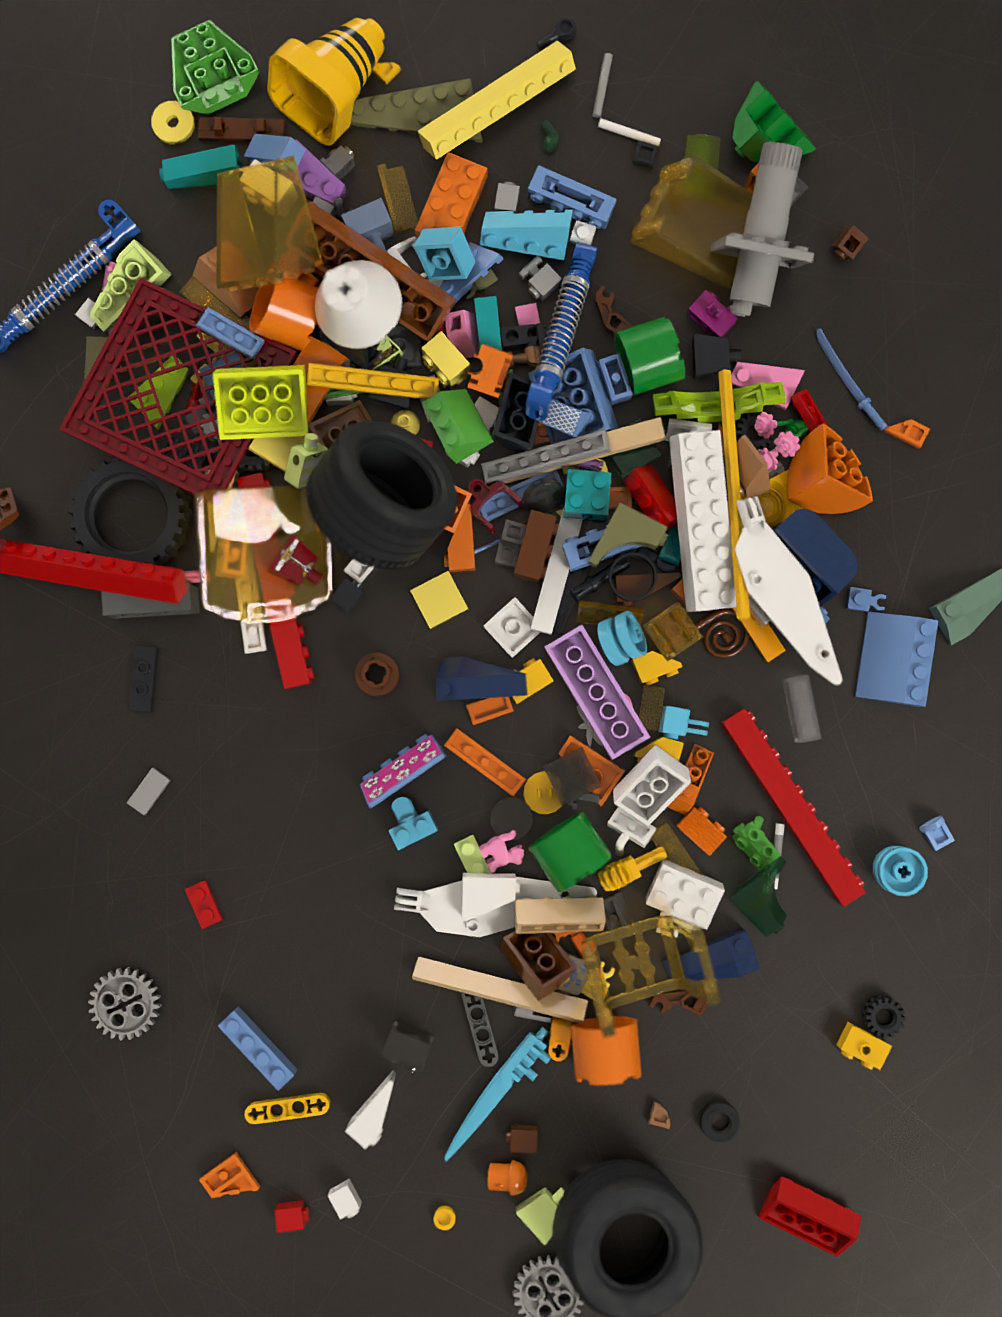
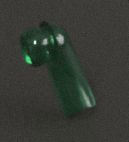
M548 119L541 124V128L546 133V138L542 145L546 151L552 152L557 148L560 135Z

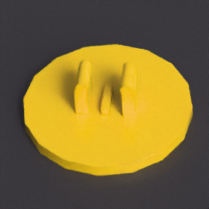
M542 771L535 773L527 780L523 795L526 804L531 810L539 814H550L562 807L566 799V788L558 775Z

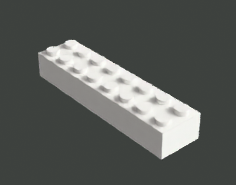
M720 430L673 435L669 437L686 612L736 607Z

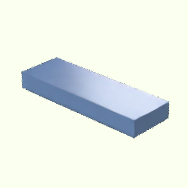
M207 307L196 324L197 328L253 360L265 343L261 337Z

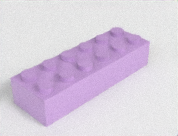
M583 625L544 647L611 760L650 738Z

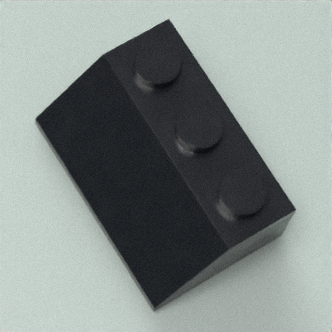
M509 372L492 436L502 446L522 453L532 449L539 420L532 419L526 415L527 397L532 381Z

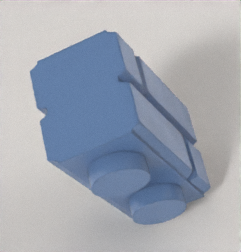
M620 354L600 359L598 366L611 406L631 400L633 393L628 385L629 381Z

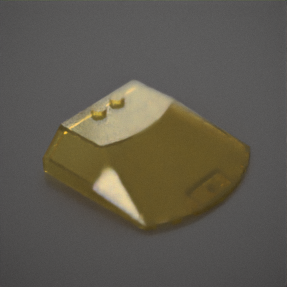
M293 485L214 489L195 494L199 573L203 608L224 618L239 620L245 623H273L297 617L296 615L306 611L310 612L324 600L327 601L331 598V543L320 532L311 516L306 499V486L298 489ZM292 534L318 557V561L313 568L322 573L323 577L317 585H314L305 578L300 586H296L267 572Z

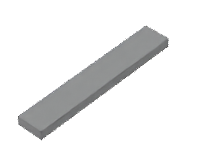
M604 429L482 463L481 465L485 484L489 486L499 481H507L609 453L611 449L607 431Z

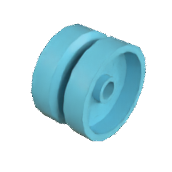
M631 611L617 614L615 620L608 618L598 623L597 630L601 646L613 665L619 666L627 663L630 657L637 659L646 655L647 643L639 621Z
M892 845L882 849L876 855L873 861L872 873L875 881L882 889L898 896H909L917 893L924 887L928 877V868L925 859L918 852L907 847Z

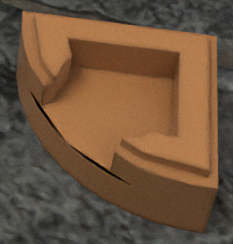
M653 1100L648 1124L670 1129V1119L666 1109L659 1102Z

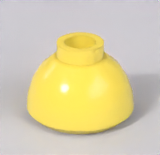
M400 410L391 419V424L400 426L415 435L419 432L420 420L410 410Z

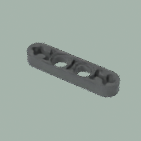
M461 992L479 1060L482 1065L491 1067L498 1061V1049L484 998L474 996L475 1001L480 999L481 1003H473L468 1006V1003H472L471 996ZM478 1007L483 1010L482 1018L474 1019L471 1016L473 1008ZM486 1029L489 1032V1037L486 1040L478 1039V1030ZM492 1042V1045H488L489 1052L495 1054L492 1056V1061L483 1058L485 1056V1047L480 1048L479 1045H487Z

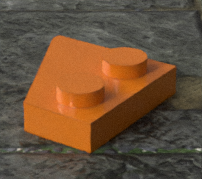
M237 1152L199 1179L211 1198L222 1197L225 1194H239L249 1190L257 1191L261 1187Z

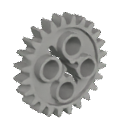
M130 967L126 968L124 973L121 968H118L116 975L113 971L108 972V978L106 976L100 978L102 983L97 982L94 984L97 990L90 992L95 999L88 1001L89 1004L94 1005L89 1010V1013H95L96 1015L91 1021L98 1020L99 1024L96 1028L98 1029L103 1026L105 1028L103 1035L110 1031L111 1039L119 1034L121 1041L125 1038V1035L131 1040L134 1037V1033L137 1037H140L142 1030L144 1032L149 1030L148 1024H155V1020L152 1017H157L160 1014L155 1011V1009L161 1007V1004L155 1002V1000L161 997V995H154V991L158 989V986L151 988L150 985L153 979L146 981V973L138 976L139 969H136L132 974ZM127 984H131L134 987V994H129L126 991ZM107 994L113 995L115 999L114 1004L106 1000ZM139 994L142 995V998L133 1001L127 1006H123L112 1013L107 1012L108 1009L122 1002H126ZM136 1004L143 1006V1014H139L135 1010ZM116 1014L123 1016L124 1023L116 1021Z
M547 1255L546 1261H543L541 1256H538V1263H535L532 1259L530 1260V1268L523 1265L525 1274L518 1272L517 1278L520 1281H514V1287L517 1289L513 1290V1296L518 1297L514 1300L515 1306H520L518 1314L525 1313L523 1317H575L574 1312L581 1313L578 1305H584V1302L572 1288L557 1256L554 1261H551L550 1255ZM550 1274H556L558 1279L550 1281L547 1277ZM539 1276H542L548 1291L550 1293L553 1292V1299L555 1303L560 1307L559 1310L555 1308L553 1300L551 1299L549 1293H545V1286L538 1278ZM533 1285L540 1288L537 1292L528 1290ZM563 1293L570 1296L567 1300L559 1299V1296ZM548 1305L551 1309L543 1312L540 1310V1307Z

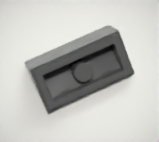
M622 892L604 897L605 924L611 940L616 941L627 938L636 933L635 925Z

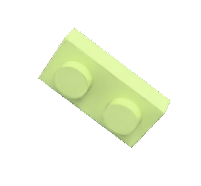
M473 834L454 843L467 873H492Z

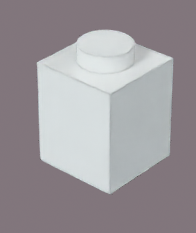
M350 1179L331 1188L328 1194L340 1219L346 1216L351 1218L359 1212L358 1209H360L362 1201Z

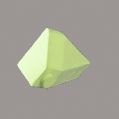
M133 240L118 255L113 272L109 274L108 282L103 292L99 294L89 315L103 332H106L116 323L139 278L160 287L172 275L152 253L136 240Z

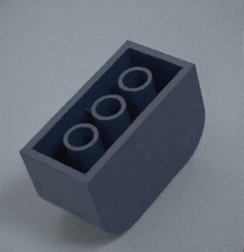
M798 509L772 530L809 574L819 607L836 596L856 575L858 563L854 553L815 512L809 509Z

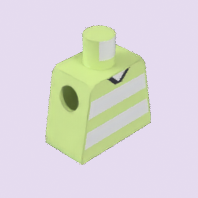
M305 434L304 444L293 446L290 450L284 480L297 489L307 486L311 472L328 450V448L318 443V436L316 434Z

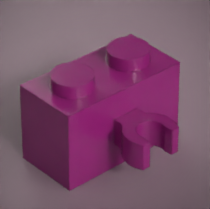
M707 290L701 294L686 313L708 335L723 337L738 319L736 315L731 314L730 307H725L720 303V299L713 292L709 293Z

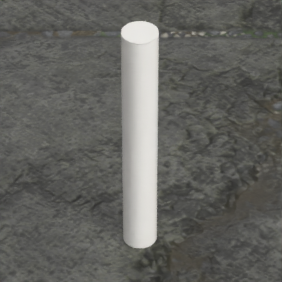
M600 119L598 125L600 128L659 146L661 138L604 119Z

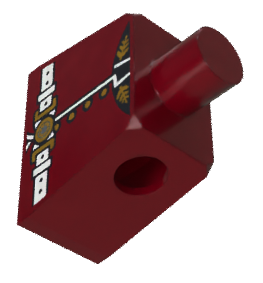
M292 534L267 570L268 573L296 586H300L305 578L314 585H317L323 577L322 573L313 568L318 561V557L294 534Z

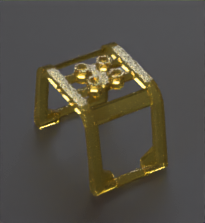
M664 915L599 933L582 942L584 965L603 1037L616 1035L610 1012L612 1009L668 991L684 989L709 1005L720 1002L701 926L673 915ZM659 927L673 979L655 984L653 976L655 974V967L651 964L649 957L650 947L644 941L642 932ZM673 929L686 935L692 951L699 953L706 980H701L698 983L690 978H685ZM634 935L636 941L634 950L638 956L632 955L629 957V953L624 948L621 938ZM613 941L615 946L613 956L618 961L620 968L618 975L625 985L626 993L610 998L597 946ZM639 968L641 974L646 979L647 986L635 990L633 985L635 975L630 969L635 970Z

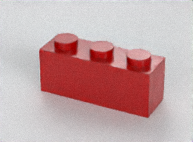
M652 464L635 468L623 482L645 516L666 526V531L674 529L678 525L674 497Z

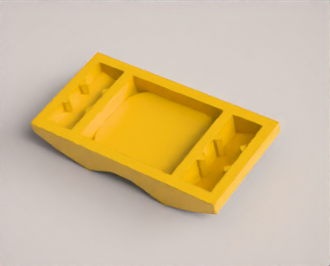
M789 470L769 479L771 490L758 496L765 522L770 528L783 522L794 511L804 509L788 501L787 477ZM741 495V500L744 501L745 497Z

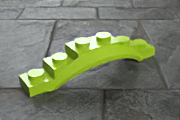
M759 382L733 389L735 420H740L743 413L763 412L764 405L785 404L786 396L782 382ZM669 391L667 393L653 394L652 400L655 416L676 414L677 420L697 418V422L701 423L722 421L720 391L701 393Z

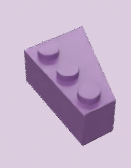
M297 139L295 140V141L298 142L302 147H304ZM307 149L295 172H279V175L292 183L295 193L312 201L316 196L335 206V199L341 197L342 202H344L347 196L345 185Z

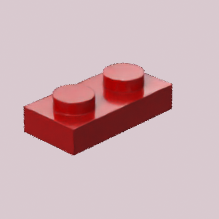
M807 389L797 392L790 397L794 408L800 413L810 432L821 424L828 426Z
M207 880L185 889L202 929L223 920Z

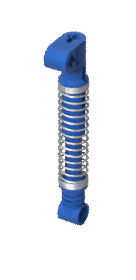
M105 200L101 202L98 208L100 217L109 229L98 239L93 238L91 242L87 243L88 246H84V251L79 250L80 254L78 256L74 254L75 259H69L70 263L68 265L64 263V268H58V273L53 272L55 281L48 277L51 285L43 281L45 290L37 286L40 294L33 290L32 293L35 298L27 295L30 303L22 299L24 308L16 304L8 312V320L4 319L2 321L3 325L0 323V353L6 351L11 344L10 340L14 341L15 336L17 338L20 336L19 332L21 334L28 333L34 328L31 320L39 323L36 318L37 315L44 319L41 313L43 310L50 314L46 307L49 306L55 310L51 304L53 301L60 305L57 300L58 297L65 301L63 293L70 296L71 291L76 292L75 287H81V282L86 283L85 279L87 277L91 279L90 274H96L95 270L97 268L101 270L102 264L107 265L112 260V256L140 232L136 224L115 201ZM106 210H113L117 218H119L122 214L124 216L119 221H117L113 226H111L110 224L114 222V219L111 217V215H108Z
M577 242L569 272L563 278L562 288L559 290L560 295H558V301H556L557 306L554 308L555 312L550 320L551 325L548 326V337L545 338L546 343L543 344L544 349L541 350L542 355L539 356L540 361L535 369L534 377L536 381L535 383L532 382L527 397L526 415L532 419L546 420L555 388L562 380L563 370L569 356L568 352L571 350L570 346L573 344L572 340L580 320L579 316L582 313L581 310L589 290V276L598 250L596 246Z

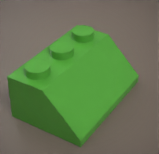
M466 389L440 391L422 402L447 454L456 464L494 442Z

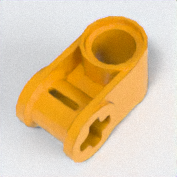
M552 1016L548 1052L553 1060L562 1061L569 1052L570 1040L572 1039L571 1024L574 1021ZM557 1045H561L563 1051H559V1054H555L553 1048H557Z

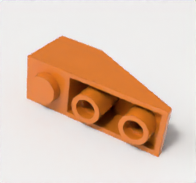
M697 744L693 745L684 764L689 768L691 783L667 806L668 808L684 816L694 806L714 752Z

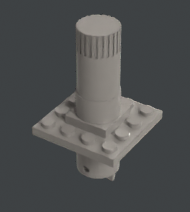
M775 142L763 144L743 235L730 233V235H726L711 244L710 252L738 258L729 299L733 301V305H730V311L733 315L745 317V315L750 316L752 305L759 307L771 306L779 266L795 268L812 263L814 253L808 252V248L801 246L788 248L789 241H785L789 212L803 152L801 148Z

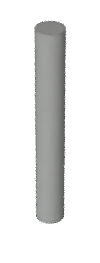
M605 53L592 115L595 118H600L613 56L610 53Z

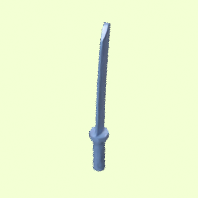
M820 328L817 329V339L844 384L859 403L857 407L867 413L880 431L884 430L888 425L871 406L869 397L866 398L853 381Z

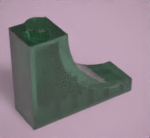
M781 856L738 886L730 897V900L765 937L773 932L774 934L779 933L785 925L783 923L787 917V914L779 905L775 894L776 876L781 873L786 864V861Z

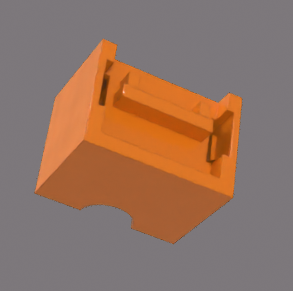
M482 343L479 354H474L473 357L481 359L483 367L479 372L468 371L471 379L467 387L499 398L513 354Z

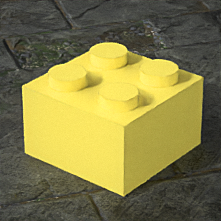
M442 331L422 347L424 365L430 372L433 370L436 372L437 378H439V382L444 388L448 386L453 390L469 376L468 371L471 372L470 363Z

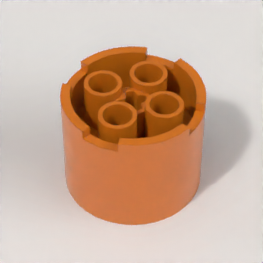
M272 269L264 278L255 297L249 320L250 331L298 351L304 350L311 341L309 334L313 332L315 325L318 324L315 315V299L319 288Z
M603 1016L584 1019L583 1024L578 1022L571 1024L574 1072L577 1082H582V1079L589 1081L590 1085H612L624 1083L623 1080L633 1076V1079L641 1077L638 1026L635 1018Z

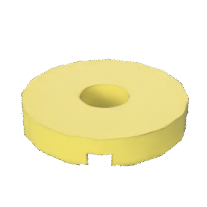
M167 101L160 104L152 115V128L162 142L175 145V143L187 141L192 136L195 128L194 117L191 111L183 110L178 101ZM171 119L179 120L176 127L168 126V122Z

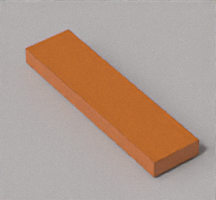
M456 728L444 745L513 797L526 781L523 776L458 728Z

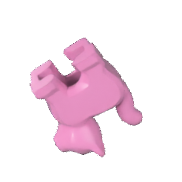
M512 830L510 833L492 837L487 843L479 846L484 858L492 855L491 858L486 859L492 873L498 867L505 866L508 863L516 865L522 863L524 857L522 844L514 846L510 850H507L505 841L515 838L517 835L516 831Z

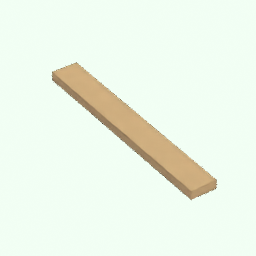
M659 417L607 432L611 449L609 453L503 481V483H511L664 441L666 436L662 419Z
M418 957L412 975L413 980L583 1024L588 1000L557 992H552L538 1001L526 984Z

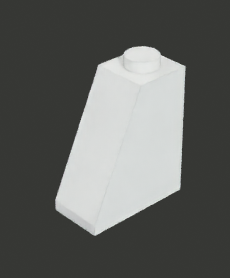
M463 873L462 921H468L514 901L516 893H520V880H516L515 874Z

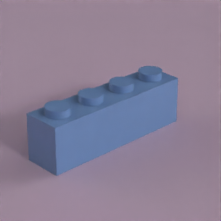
M239 1006L218 1025L278 1091L297 1072L298 1069Z

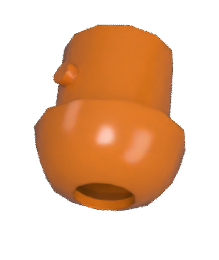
M512 1160L511 1164L490 1163L488 1171L489 1190L508 1191L511 1196L524 1192L527 1185V1170L523 1164Z

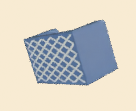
M553 398L546 420L539 422L573 437H579L584 435L591 413L578 410Z

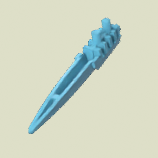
M542 1026L537 1034L529 1032L487 1085L468 1113L444 1157L446 1162L490 1114L512 1087L514 1080L519 1082L523 1075H525L531 1081H534L538 1074L530 1066L533 1065L537 1058H540L545 1064L550 1061V1055L544 1051L548 1045L543 1040L549 1033L546 1028Z

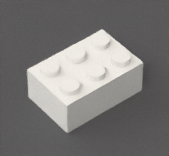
M655 745L613 789L614 803L649 826L691 783L689 768Z
M664 859L660 862L645 898L647 905L707 930L725 890L723 883Z

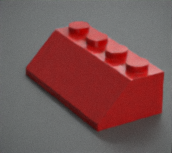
M782 1176L771 1187L758 1216L759 1219L836 1257L858 1239L861 1215L853 1212L851 1209L845 1208L829 1198H824L814 1193L811 1189L804 1188L794 1183L791 1179Z

